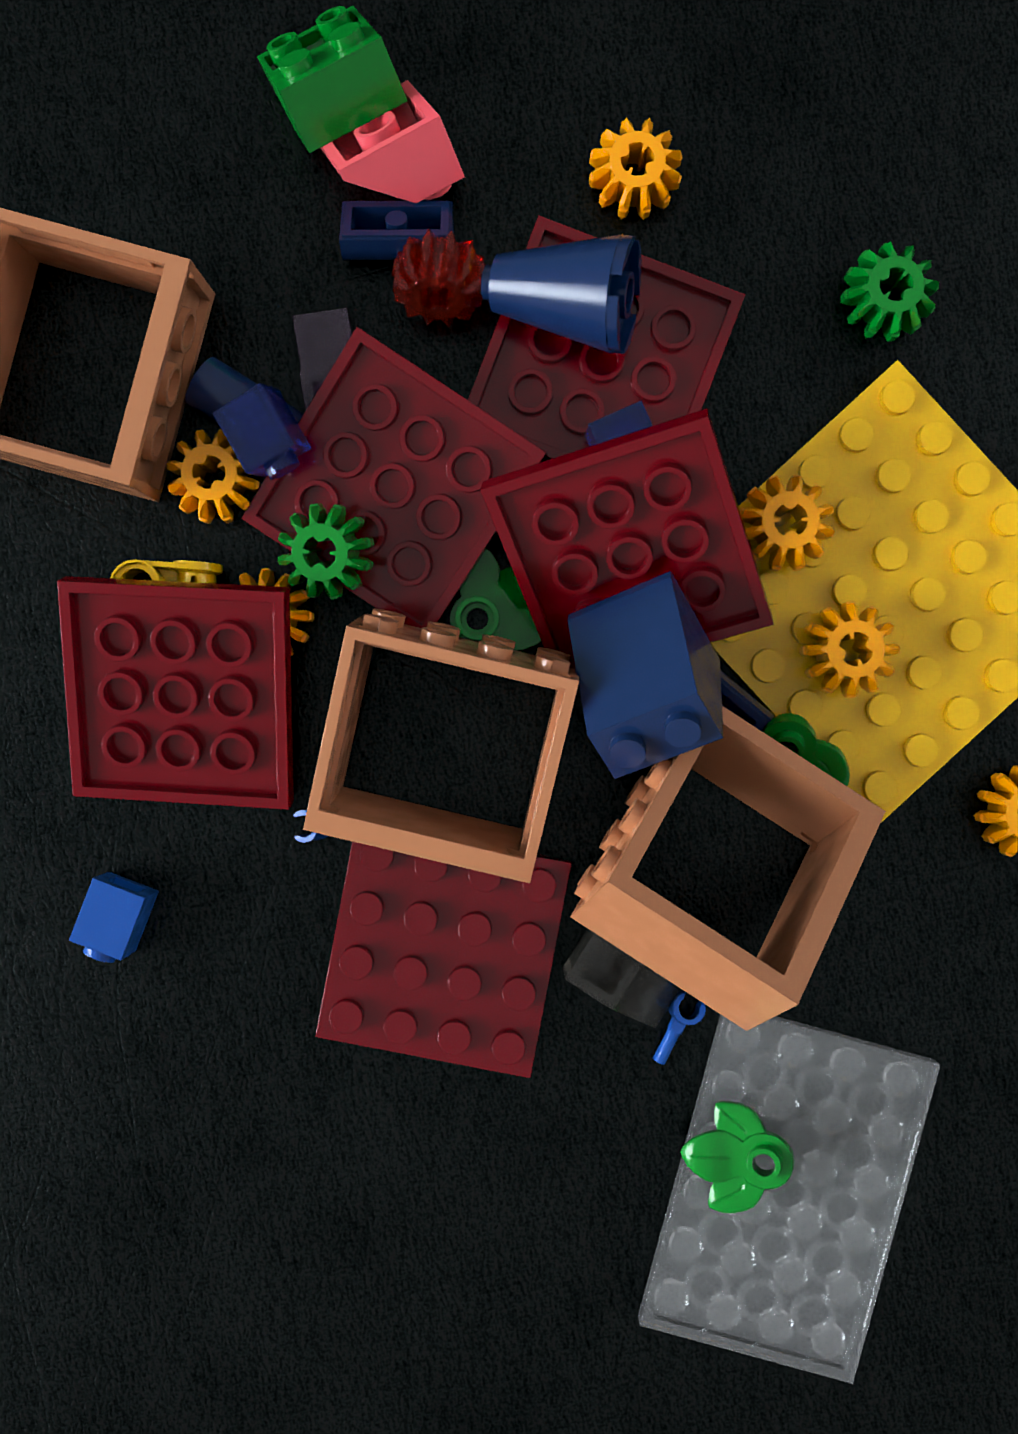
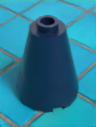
M620 234L499 253L495 256L492 265H485L481 278L482 298L489 300L490 308L494 313L611 354H624L631 343L637 314L630 313L634 295L640 296L642 265L640 242L635 240L636 236Z

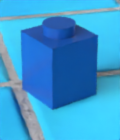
M106 872L92 878L69 941L84 946L83 953L101 962L114 963L116 959L120 961L137 950L159 891L112 872Z

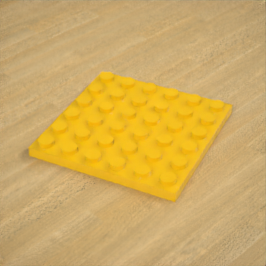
M898 360L772 475H777L781 479L785 489L793 475H800L803 481L801 490L803 494L815 485H819L822 488L821 495L813 502L817 507L825 504H831L834 507V512L820 519V523L830 525L835 529L833 537L823 540L817 539L825 551L824 554L818 559H813L805 554V567L794 571L789 566L785 558L782 568L775 572L769 570L770 553L767 552L756 561L772 612L774 625L711 642L718 657L759 703L774 714V717L785 713L800 715L810 723L817 739L839 747L849 766L850 778L847 787L886 811L881 822L1018 698V490ZM765 481V482L759 487V489H762L763 491H765V492L767 493V491H766V481ZM748 498L738 506L739 510L742 507L755 508ZM787 512L781 517L774 515V518L780 519V522L775 525L779 533L785 534L790 530L796 532V529L790 528L796 522L791 514ZM743 522L745 529L753 527V524ZM755 539L749 541L752 550L759 545ZM848 601L856 603L859 615L867 607L873 606L877 608L878 617L874 627L887 622H891L894 625L892 633L883 637L884 644L894 643L901 648L898 654L884 656L883 658L884 661L891 664L895 669L891 677H884L875 674L879 690L874 693H867L859 685V691L855 698H844L840 685L833 693L821 691V683L826 673L814 678H808L805 670L810 665L817 663L816 656L805 657L799 653L801 646L816 645L817 643L815 639L809 637L804 631L807 624L815 623L824 627L820 611L824 608L832 607L840 615L842 604ZM854 639L840 642L839 646L846 651L843 661L858 659L859 654L852 649L855 642Z

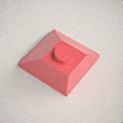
M408 80L401 83L408 100L407 102L321 147L343 181L412 203L441 197L450 190L453 183L465 177L440 115Z

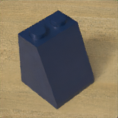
M671 571L568 615L567 621L576 673L579 676V690L587 736L614 779L724 738L720 658Z

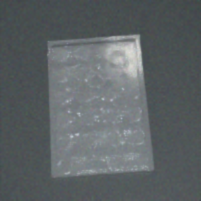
M720 1014L685 1143L698 1134L717 1129L714 1120L715 1104L718 1101L738 1102L757 1112L766 1131L778 1134L787 1141L794 1154V1169L791 1177L784 1185L775 1189H765L759 1202L753 1208L744 1212L722 1213L708 1206L709 1193L713 1182L705 1181L692 1172L681 1156L638 1313L639 1325L853 1384L940 1064L928 1057L777 1016L746 1031ZM760 1154L755 1157V1162L760 1168L770 1170L775 1167V1163L770 1156Z

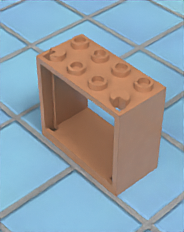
M0 208V407L39 263L157 294L111 465L0 435V459L159 502L168 471L167 462L171 460L186 404V391L194 375L215 292L191 259Z
M374 608L372 614H363L348 624L345 629L303 830L530 883L579 685V676H577L575 664L569 662L571 655L543 647L537 648L536 655L514 650L515 641L488 634H483L482 640L479 642L459 637L460 628L439 622L428 621L427 627L422 628L404 624L405 615L384 609ZM373 647L556 690L522 829L343 786Z
M722 706L724 738L654 764L647 776L642 775L635 783L624 804L629 806V809L622 820H615L600 843L599 848L605 852L600 857L596 866L591 864L577 883L578 887L574 894L581 899L570 917L748 1031L799 1004L886 811ZM691 769L810 845L757 957L632 878Z

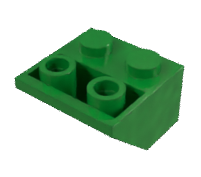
M353 5L347 9L344 6H337L326 10L316 18L315 26L298 35L295 32H288L274 38L268 43L267 51L257 56L292 126L309 153L408 101L382 37Z

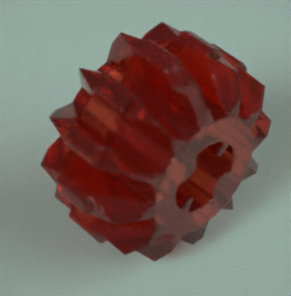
M429 228L422 240L408 237L406 244L403 246V251H399L397 258L393 261L392 276L394 277L393 292L395 294V302L404 304L407 317L424 316L427 326L433 320H442L450 328L455 317L470 320L475 307L481 306L483 299L481 295V278L485 267L484 256L476 254L473 240L456 242L452 230L445 238L437 237Z

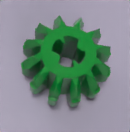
M891 241L884 243L878 250V254L870 249L865 250L857 259L858 267H850L845 273L844 281L850 288L841 294L840 303L856 306L847 317L848 324H857L863 319L867 323L864 329L865 338H872L881 328L887 342L895 341L900 336L901 330L910 335L915 333L921 327L920 318H927L933 313L936 304L929 296L939 289L940 281L924 278L923 275L932 267V260H923L918 265L912 261L915 254L914 245L906 246L899 256ZM883 284L890 286L885 295L881 292L880 288ZM893 290H895L898 296L895 301L888 299Z
M321 503L309 506V519L301 513L291 515L289 518L291 525L298 534L281 532L278 537L282 544L292 547L291 553L282 554L278 557L277 561L279 565L283 566L295 565L296 570L290 574L288 583L291 586H296L308 578L306 593L310 598L319 597L324 588L330 599L340 598L343 594V584L352 590L358 589L362 582L354 569L368 571L373 568L374 564L369 558L359 556L361 549H368L374 546V539L372 537L357 539L355 536L363 527L364 520L361 517H354L344 524L346 508L340 504L333 505L328 515ZM318 542H333L336 551L330 552V555L336 556L335 561H320L317 552L323 549L317 547Z

